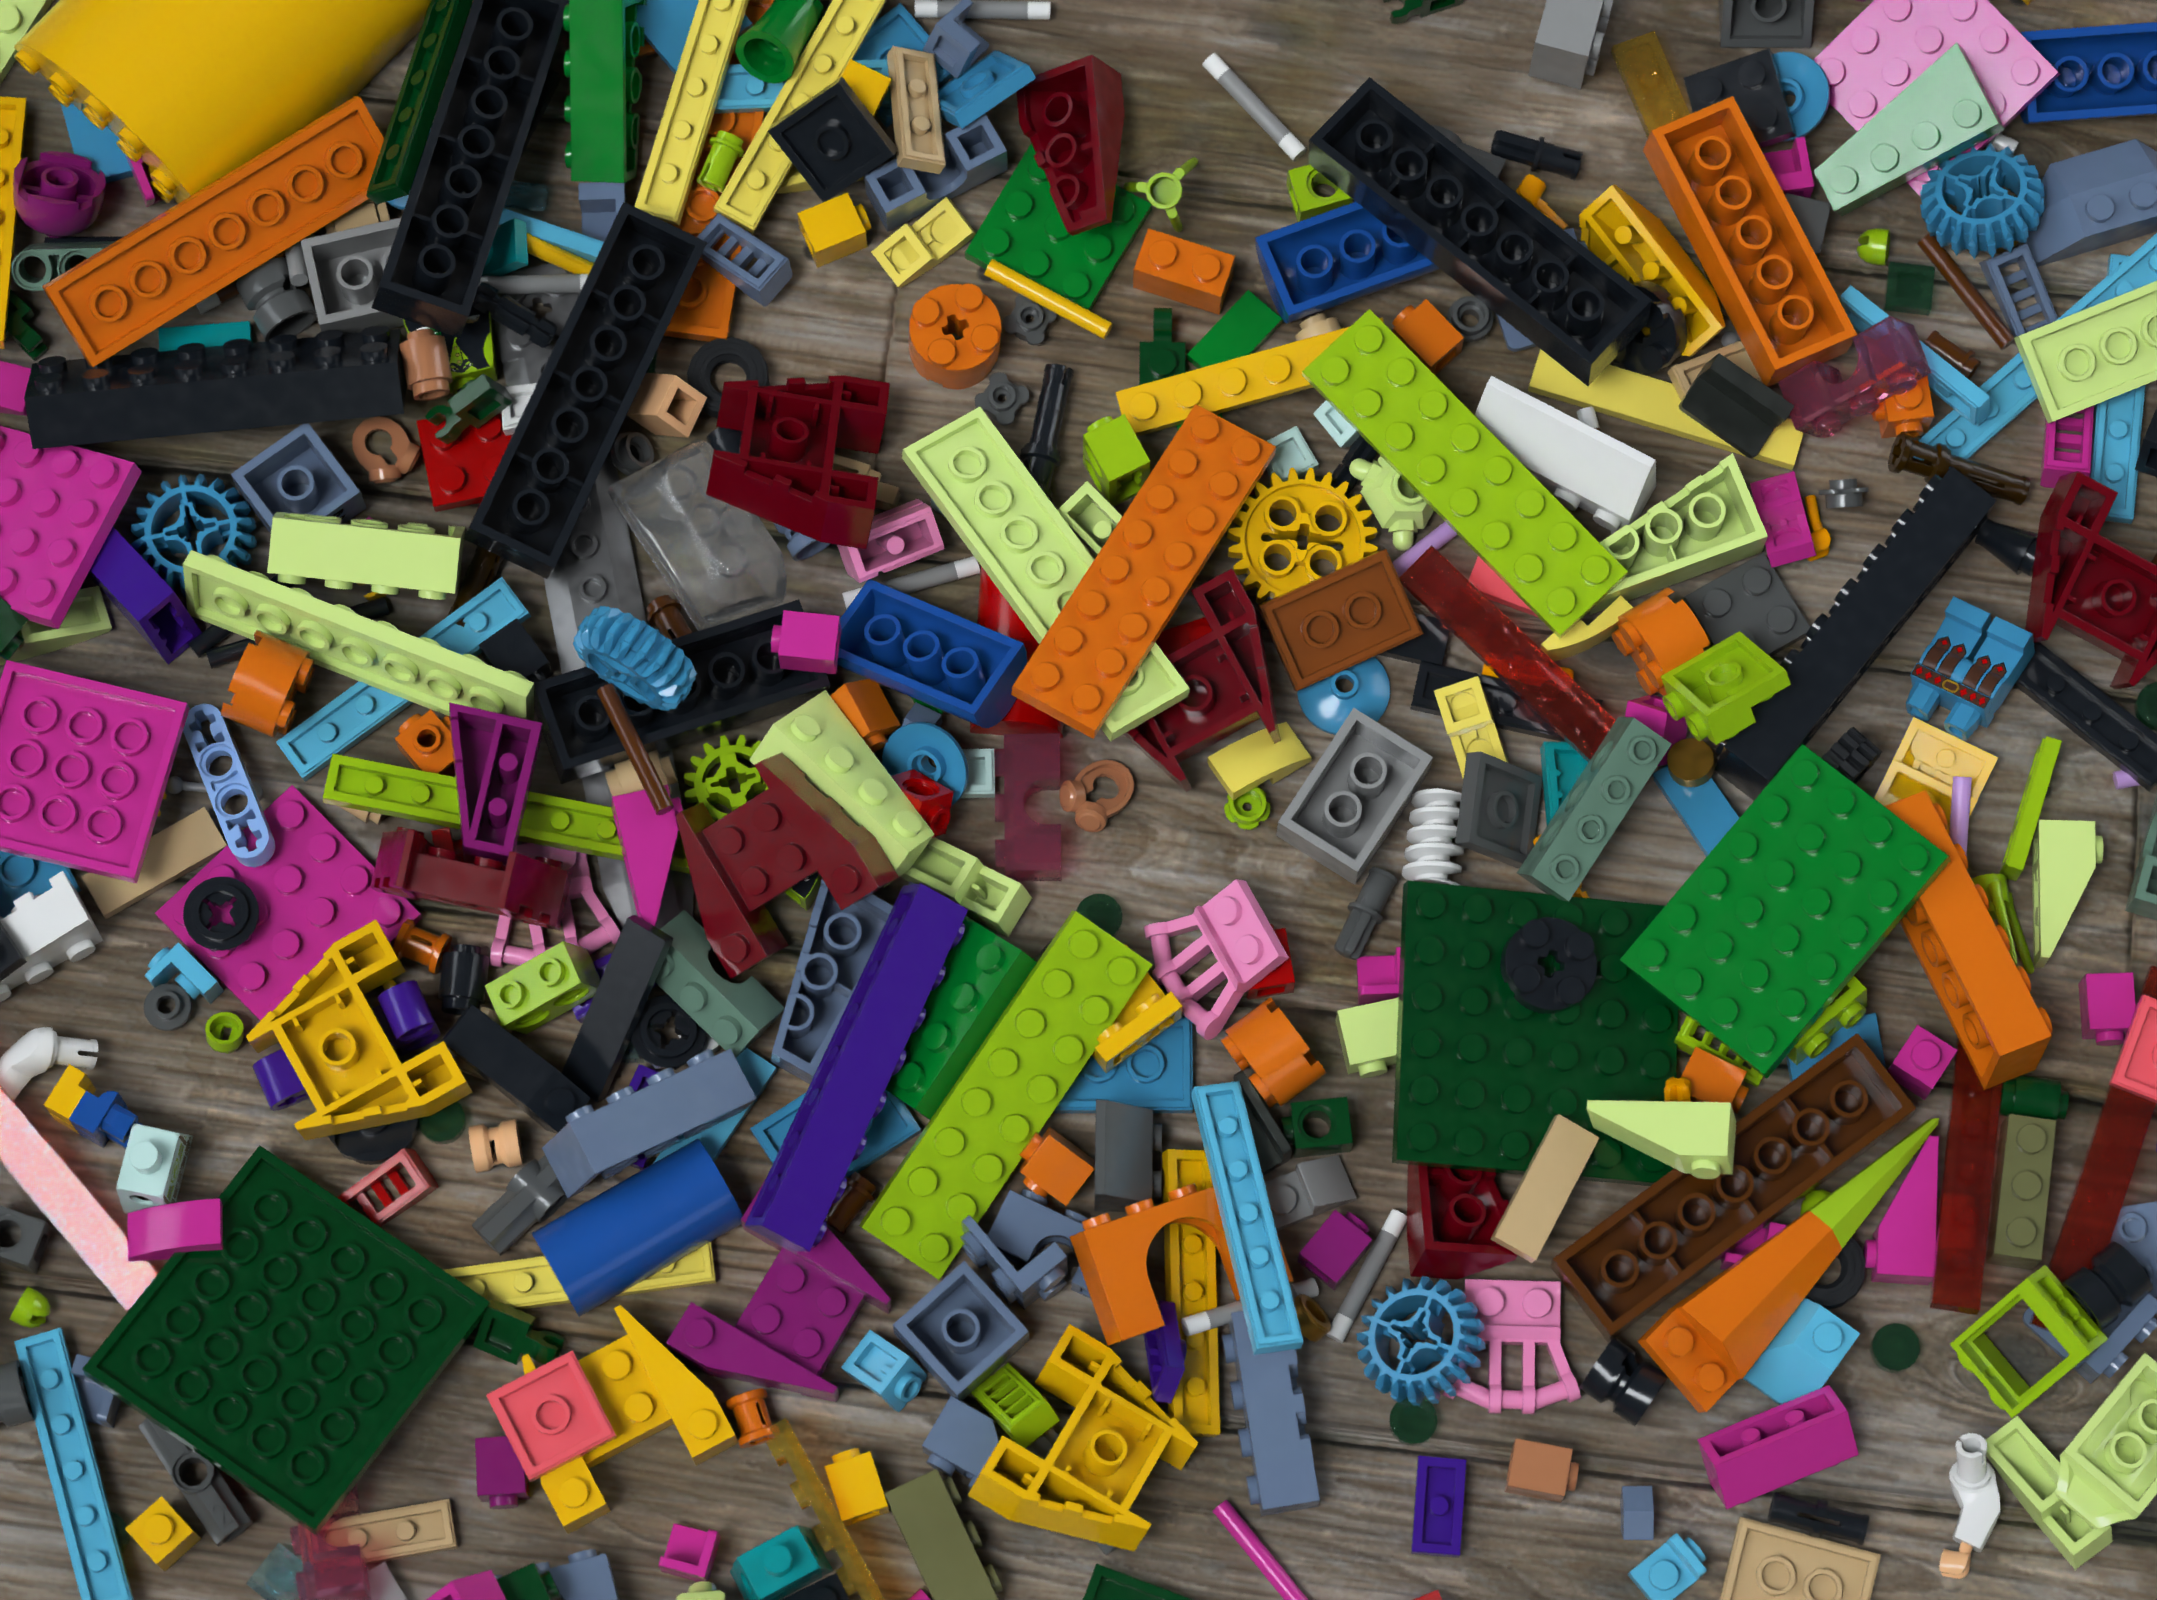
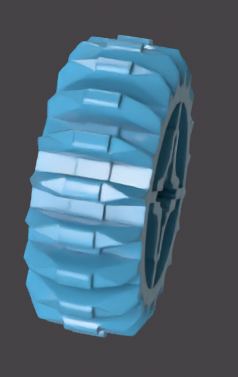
M1990 142L1986 150H1976L1973 146L1970 152L1960 153L1953 160H1946L1939 164V168L1942 170L1928 171V176L1932 180L1922 185L1920 192L1922 202L1920 205L1921 216L1924 218V222H1926V229L1930 236H1936L1941 247L1951 244L1952 250L1956 255L1968 249L1973 259H1975L1979 251H1987L1993 258L1996 249L2002 247L2011 253L2014 241L2026 243L2029 237L2028 231H2037L2039 217L2043 216L2045 209L2043 199L2045 196L2044 185L2041 183V179H2039V173L2035 165H2028V160L2024 154L2013 157V152L2009 146L2000 152H1996ZM2003 186L2014 192L2017 198L2009 195L2008 190L2003 189ZM1947 204L1956 206L1957 211L1962 212V214L1954 212Z
M200 473L195 478L194 485H190L187 477L182 474L178 477L179 487L172 489L170 483L162 481L161 488L164 494L158 497L155 493L148 492L146 498L152 507H137L136 514L143 522L131 525L132 534L138 537V539L131 543V546L173 591L180 584L183 597H186L183 566L167 561L159 552L170 550L171 554L183 553L188 555L191 550L195 551L191 542L188 541L191 538L190 531H192L191 519L200 531L197 533V541H195L198 553L209 555L215 546L225 544V539L228 538L226 546L218 557L225 560L229 565L237 567V563L243 565L251 564L252 558L244 549H251L257 546L255 536L249 534L257 528L254 518L246 517L251 511L249 504L246 501L238 502L240 494L236 488H230L224 492V482L219 478H216L208 487L205 475ZM195 505L213 507L222 512L228 519L218 521L216 517H201ZM180 510L178 520L173 525L163 528V533H160L165 521L173 513Z
M600 606L599 608H594L591 614L586 616L579 625V630L573 642L579 658L585 661L587 667L594 670L599 678L604 679L609 684L613 683L615 688L623 692L625 696L632 697L639 704L645 703L652 709L669 711L670 709H676L680 701H684L691 691L697 674L691 660L685 656L682 649L672 643V639L663 636L658 629L647 625L644 620L640 621L631 613H623L618 608Z
M1424 1276L1421 1277L1416 1287L1410 1279L1403 1278L1401 1292L1398 1293L1392 1286H1386L1388 1299L1384 1303L1379 1299H1371V1305L1377 1311L1374 1316L1369 1314L1361 1315V1321L1369 1327V1330L1356 1334L1357 1340L1366 1346L1358 1351L1357 1354L1358 1359L1367 1364L1363 1369L1365 1376L1370 1380H1376L1375 1388L1382 1394L1390 1392V1397L1398 1403H1402L1408 1397V1401L1413 1406L1420 1407L1424 1396L1432 1404H1439L1441 1390H1444L1451 1397L1456 1396V1388L1453 1384L1458 1379L1462 1383L1471 1384V1378L1465 1371L1468 1366L1472 1368L1481 1367V1361L1473 1355V1352L1486 1349L1485 1342L1480 1337H1477L1485 1329L1483 1322L1480 1319L1474 1318L1478 1314L1477 1307L1472 1302H1466L1467 1295L1461 1289L1457 1288L1451 1291V1285L1441 1279L1434 1286L1433 1281L1429 1277ZM1417 1311L1411 1319L1401 1321L1409 1314ZM1445 1312L1449 1313L1453 1322L1454 1334L1452 1345L1442 1338V1331L1445 1326L1442 1319ZM1428 1337L1435 1345L1426 1341L1425 1343L1417 1342L1414 1345L1408 1338L1417 1341V1339L1425 1340ZM1390 1338L1395 1339L1400 1344L1397 1356L1400 1363L1396 1371L1393 1369L1389 1359ZM1441 1361L1434 1368L1424 1372L1431 1363Z

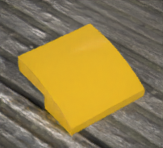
M1913 717L1874 799L1883 806L1926 790L1932 803H1938L1943 809L1948 824L1946 830L1949 834L1953 777L1972 778L1970 818L1998 757Z

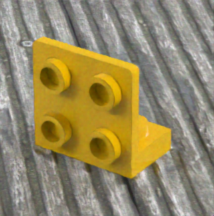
M1147 972L1114 1023L1097 1037L1099 1045L1095 1047V1051L1092 1054L1093 1058L1103 1071L1108 1073L1182 1018L1183 1006L1172 992L1165 995Z

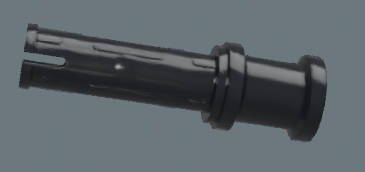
M1052 363L1045 365V373L1030 442L1024 445L1020 452V459L1023 461V465L1051 502L1053 500V492L1050 490L1054 468L1059 467L1061 462L1060 452L1057 450L1058 439L1069 388L1074 375V371L1071 368H1066L1064 373V365Z

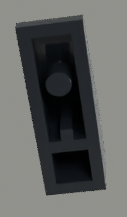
M472 1004L469 1005L441 1040V1042H445L450 1050L547 1131L557 1134L568 1124L565 1117L584 1107L591 1099L550 1063Z

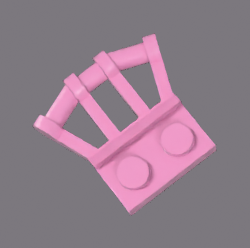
M533 843L516 846L515 852L535 859V856L563 862L562 870L568 871L572 875L562 919L565 942L586 948L589 955L610 942L613 945L617 943L621 932L594 893L587 854ZM582 897L599 922L600 927L578 940L571 899ZM499 915L489 963L491 966L503 967L504 963L520 966L553 946L546 947L542 927L529 924L533 949L508 945L513 920L510 917Z
M1234 880L1206 904L1196 906L1192 915L1167 922L1153 923L1144 927L1146 940H1151L1155 965L1152 975L1158 985H1164L1167 993L1172 992L1183 1006L1182 1015L1196 1025L1197 1033L1206 1040H1211L1220 1033L1246 991L1289 958L1249 885L1244 880ZM1200 929L1203 935L1172 959L1169 938ZM1212 951L1218 962L1188 986H1185L1180 976ZM1228 979V983L1210 1011H1207L1197 1003L1199 999L1223 980Z
M1465 1279L1464 1293L1467 1295L1466 1302H1472L1477 1307L1478 1314L1474 1318L1480 1319L1484 1324L1485 1330L1478 1334L1477 1337H1480L1485 1344H1488V1388L1474 1382L1465 1384L1458 1379L1453 1384L1456 1388V1396L1487 1408L1488 1413L1501 1414V1409H1521L1522 1414H1534L1537 1409L1565 1399L1569 1403L1581 1399L1578 1384L1570 1370L1560 1344L1561 1282ZM1502 1345H1522L1521 1390H1502ZM1535 1345L1546 1346L1559 1381L1535 1390ZM1445 1391L1442 1394L1443 1396H1446L1450 1399H1454L1455 1397L1449 1396Z

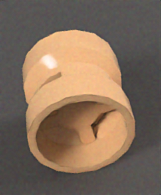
M516 1119L503 1120L498 1126L490 1128L484 1124L469 1126L470 1147L476 1173L490 1171L494 1165L505 1164L509 1168L523 1166L521 1139ZM492 1140H494L496 1152H493Z

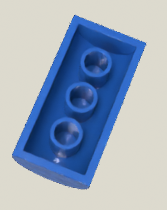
M2157 22L2021 32L2032 46L2060 73L2020 113L2024 124L2157 115Z
M1357 202L1255 237L1257 256L1265 283L1280 317L1286 324L1440 269Z
M872 579L867 580L840 618L842 631L837 666L983 728H990L999 723L1017 699L1011 695L1012 686L1027 664L1026 648L1024 643Z
M697 1138L531 1234L578 1317L741 1225L743 1215L715 1163Z

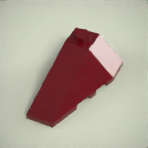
M1089 55L1035 75L1036 79L1016 92L1019 124L1024 135L1030 139L1036 152L1034 155L1036 163L1045 172L1051 186L1049 192L1067 232L1072 236L1112 221L1125 117L1121 73L1094 55Z
M1408 1165L1407 1243L1410 1277L1424 1276L1457 1280L1514 1261L1517 1258V1254L1491 1240L1509 1204L1508 1199L1503 1200L1494 1181L1496 1177L1495 1172Z

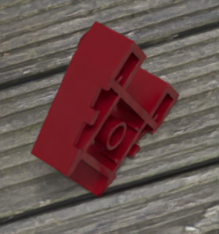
M846 375L829 376L827 383L806 384L804 377L787 378L786 385L759 386L758 380L724 382L716 427L742 431L739 454L714 450L706 495L819 542L867 549L875 511L879 477L832 470L835 447L878 454L887 413L890 383Z
M2077 471L2059 477L2040 517L2025 630L2033 633L2034 643L2048 640L2055 625L2065 629L2122 660L2110 687L2115 690L2133 687L2157 663V565L2099 535L2118 492Z
M1233 569L1191 590L1212 631L1166 656L1190 688L1188 697L1124 733L1134 745L1186 792L1190 791L1192 787L1179 763L1260 718L1274 744L1281 741L1260 620Z
M783 753L755 764L768 789L716 822L713 820L703 802L676 814L706 938L730 979L755 967L789 946L765 905L815 873L819 872L841 910L865 899L899 878L875 836L863 825L858 827L841 811L843 807L833 798H826L805 779L807 775Z
M397 827L396 831L383 832L370 887L373 890L419 901L427 899L510 917L517 922L560 931L572 878L568 871L562 870L563 862L535 856V859L520 853L509 851L506 866L503 865V862L476 856L474 863L468 864L461 862L462 857L457 856L456 852L434 847L424 838V832L403 827Z

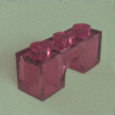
M1888 316L1853 337L1852 339L1858 353V363L1854 373L1846 381H1843L1838 368L1816 360L1780 380L1778 383L1784 399L1794 405L1790 416L1795 430L1817 438L1833 436L1842 429V425L1857 416L1868 415L1879 408V403L1893 395L1903 394L1915 388L1917 381L1929 375L1931 370L1914 325Z
M1060 733L1004 734V749H994L995 777H1004V794H995V822H1004L1005 839H995L996 868L1005 867V876L1017 882L1062 881L1061 824L1037 823L1027 815L1024 809L1027 800L1035 793L1047 790H1060Z
M357 1483L317 1535H314L299 1523L298 1526L290 1528L295 1556L302 1555L303 1571L296 1572V1584L300 1600H372L367 1560L360 1544L337 1547L326 1542L328 1529L334 1521L344 1517L361 1515Z

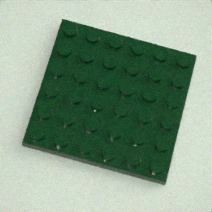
M1418 881L1405 882L1403 884L1392 1163L1524 1175L1553 1118L1560 1114L1600 1137L1578 1180L1651 1186L1672 1171L1673 1167L1593 1128L1587 1112V1100L1665 1101V1082L1668 1078L1676 1077L1677 1044L1674 1041L1678 1035V1008L1625 967L1620 961L1622 956L1665 906L1572 897L1570 901H1563L1551 894ZM1544 917L1568 921L1578 927L1580 931L1587 933L1594 942V953L1597 960L1596 978L1590 992L1575 1006L1555 1014L1537 1013L1522 1006L1513 997L1515 993L1510 989L1508 982H1504L1500 969L1501 954L1507 940L1528 921ZM1548 954L1544 959L1538 958V965L1544 967L1545 976L1551 977L1553 972L1560 971V965L1555 962L1554 956Z
M259 1145L218 1197L222 1202L223 1250L174 1253L82 1369L84 1375L311 1533L317 1535L481 1322L488 1306H490V1302Z

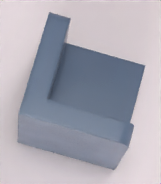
M971 0L960 1L939 20L923 48L924 52L934 53L935 61L956 79L982 57L989 48V43L964 23L973 5Z
M578 183L579 204L582 212V235L604 242L623 202L628 203L625 183Z
M76 1354L71 1373L77 1378L76 1381L87 1422L114 1428L122 1400L84 1375L82 1368L91 1357Z

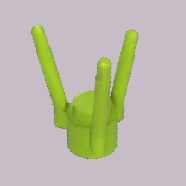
M1195 157L1189 159L1172 174L1161 172L1152 176L1148 183L1126 182L1123 188L1129 192L1146 193L1147 199L1154 207L1166 210L1174 230L1181 232L1183 226L1175 207L1179 204L1183 194L1180 181L1196 167L1198 159Z
M1992 873L1972 878L1974 885L1980 884L1989 901L1988 912L1992 920L1997 919L1998 925L2003 927L2010 942L2009 953L2015 965L2018 960L2014 941L2025 971L2028 974L2034 973L2035 968L2014 909L2012 893L2008 891L2006 876Z

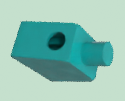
M796 1525L736 1558L730 1570L744 1600H781L833 1572L811 1528Z

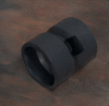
M2115 1241L2109 1243L2091 1258L2092 1270L2082 1267L2061 1282L2101 1331L2118 1319L2119 1313L2122 1312L2120 1304L2131 1307L2153 1290L2150 1278L2142 1266L2123 1246Z
M1613 1337L1579 1389L1600 1403L1608 1400L1613 1403V1412L1633 1426H1636L1668 1376L1661 1368L1649 1360L1641 1363L1636 1361V1351Z

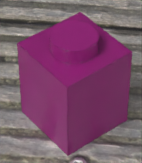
M1334 1210L1300 1251L1297 1262L1335 1291L1370 1248L1372 1238L1367 1235L1370 1229L1354 1214L1347 1212L1343 1216Z
M507 1436L475 1438L477 1496L481 1502H489V1508L510 1509L518 1507V1500L530 1499L529 1479Z

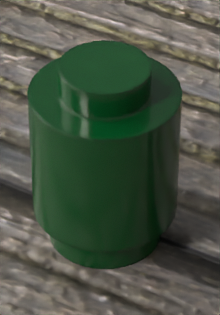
M2021 1075L2000 1084L1997 1098V1115L2008 1116L2009 1114L2050 1120H2064L2068 1109L2069 1092L2061 1091V1081Z

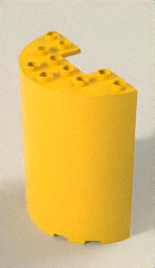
M60 0L15 44L14 49L18 52L14 57L30 74L35 75L39 71L51 83L48 90L65 107L73 104L100 130L107 126L119 138L116 144L128 158L134 162L141 158L149 166L148 176L152 178L150 182L152 190L167 203L172 199L180 203L355 97L421 30L432 0Z

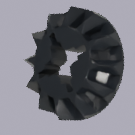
M214 877L205 880L191 891L185 902L183 919L186 930L197 944L213 952L218 950L234 951L237 946L251 940L252 933L259 923L258 901L250 888L237 879ZM210 902L214 907L217 905L221 909L232 905L233 908L229 913L233 918L235 926L227 925L224 922L212 926L211 923L215 917L207 904Z
M661 995L651 998L646 1002L630 1042L637 1051L639 1059H644L652 1064L655 1069L672 1067V1069L677 1070L680 1066L687 1064L689 1059L699 1054L704 1046L706 1031L669 995ZM671 1016L675 1017V1033L680 1035L681 1038H672L669 1045L662 1049L661 1035L654 1032L655 1028L664 1029L666 1023H669Z

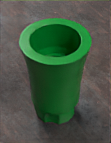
M774 0L763 16L738 38L736 42V55L740 64L749 74L767 83H781L789 79L800 53L818 25V20L821 18L824 6L819 0Z

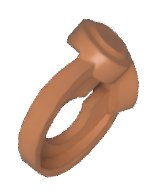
M378 416L364 420L353 433L352 447L355 457L361 467L369 473V481L375 484L390 483L400 479L401 474H407L412 470L420 455V446L411 443L402 427L386 417ZM382 430L391 436L392 445L390 449L397 458L395 465H388L381 455L372 454L366 449V439L372 432Z
M1101 760L1089 764L1081 770L1074 780H1066L1061 785L1059 793L1061 807L1066 812L1075 813V822L1081 829L1092 833L1100 832L1105 828L1107 819L1121 812L1128 804L1134 791L1133 776L1127 767L1113 760ZM1108 777L1115 781L1119 790L1116 797L1112 799L1101 797L1096 802L1086 801V796L1094 789L1093 783L1095 779Z

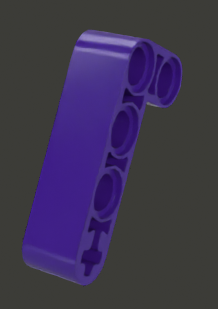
M411 980L400 983L378 996L380 1005L372 1008L398 1057L424 1047L440 1036L441 1033L417 981ZM283 1049L263 1057L253 1065L252 1068L271 1110L285 1109L310 1098Z

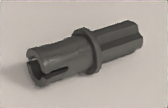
M1377 867L1370 868L1369 875L1356 902L1349 903L1348 910L1350 914L1334 945V949L1343 957L1357 960L1375 924L1382 923L1383 917L1380 914L1393 887L1398 881L1391 873Z

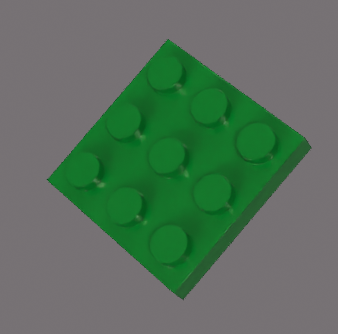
M1031 143L966 249L965 259L984 269L994 259L1091 311L1151 212L1152 204L1116 185L1112 221L1072 236L1067 232L1049 192L1051 186L1045 172L1036 163L1034 158L1036 152Z

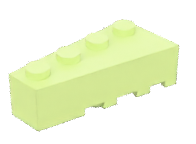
M1733 453L1720 461L1715 468L1703 476L1699 475L1687 483L1682 490L1664 502L1661 501L1647 510V513L1630 525L1626 524L1600 542L1628 571V576L1589 611L1590 615L1605 610L1620 595L1626 601H1630L1762 553L1768 535Z
M276 512L272 518L267 573L278 574L277 581L305 584L306 577L325 579L324 586L334 589H352L353 583L371 584L372 592L389 595L399 594L400 588L418 590V597L434 600H445L446 593H456L460 582L465 527L449 526L448 535L435 534L434 528L422 523L408 522L407 524L398 525L397 530L388 529V523L373 519H352L351 525L341 524L342 518L335 516Z
M826 690L775 722L749 759L755 765L762 760L783 753L807 775L805 779L826 798H833L843 807L841 811L858 827L863 825L875 836L899 877L910 870L934 836V832Z

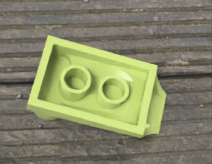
M2146 1353L2135 1362L2060 1454V1471L2055 1494L2095 1529L2100 1530L2110 1524L2136 1519L2157 1494V1362Z

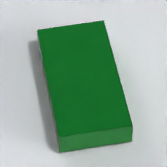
M1247 290L1187 354V360L1199 369L1253 354L1282 324V318L1252 292Z

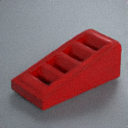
M403 1148L337 1198L351 1208L350 1203L357 1199L369 1220L381 1227L436 1190L439 1185L414 1149ZM404 1167L416 1183L412 1188H410L399 1171ZM388 1177L401 1195L396 1200L383 1183ZM370 1189H373L385 1207L380 1212L366 1193Z

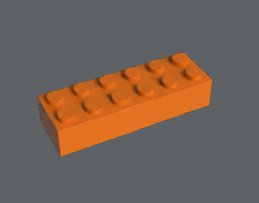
M1731 96L1652 130L1643 152L1763 384L1769 387L1847 353L1857 333L1734 97Z
M1926 790L1884 806L1946 853L1951 860L1900 920V924L1984 1090L2036 1070L2052 1037L2053 1028L2051 1020L2043 1007L2037 1008L2030 994L2031 983L2026 971L2022 966L2016 967L2009 953L2010 942L2005 930L2001 925L1995 926L1988 912L1989 901L1984 889L1980 884L1974 885L1967 871L1968 860L1963 848L1958 843L1953 844L1946 830L1948 824L1943 809L1938 803H1932Z

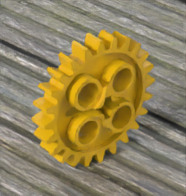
M1290 468L1288 480L1282 482L1275 472L1271 473V487L1269 489L1260 482H1257L1254 487L1257 498L1254 499L1248 496L1243 504V508L1247 512L1239 511L1233 520L1240 527L1228 529L1227 535L1228 539L1238 542V544L1228 548V557L1241 559L1233 566V570L1236 575L1247 573L1248 576L1242 585L1245 591L1254 587L1259 589L1256 597L1257 604L1262 603L1268 596L1275 598L1322 577L1314 573L1310 567V564L1317 559L1328 560L1337 570L1377 552V546L1366 543V541L1376 538L1377 528L1364 527V524L1371 519L1372 511H1357L1363 496L1358 494L1348 499L1345 496L1349 485L1347 481L1335 489L1331 486L1332 473L1330 472L1319 482L1315 481L1313 468L1308 469L1305 479H1298L1295 469ZM1277 509H1284L1293 515L1294 521L1287 526H1279L1272 522L1269 515ZM1322 515H1331L1339 521L1340 527L1337 530L1327 532L1321 530L1315 520ZM1263 535H1269L1270 537L1277 540H1271L1269 542L1263 541L1261 537ZM1298 535L1307 536L1308 545L1306 550L1297 549ZM1338 543L1343 545V549L1335 550L1327 545ZM1278 553L1287 558L1289 565L1283 570L1275 571L1265 564L1264 559L1270 554Z

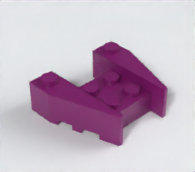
M762 1184L741 1218V1223L744 1231L779 1250V1254L735 1327L690 1302L667 1340V1347L672 1354L713 1377L730 1378L749 1382L756 1386L772 1387L836 1402L840 1396L838 1387L822 1379L821 1375L865 1302L867 1301L889 1314L892 1309L891 1299L828 1227L818 1245L812 1247L809 1252H792L745 1227L744 1225L761 1191Z

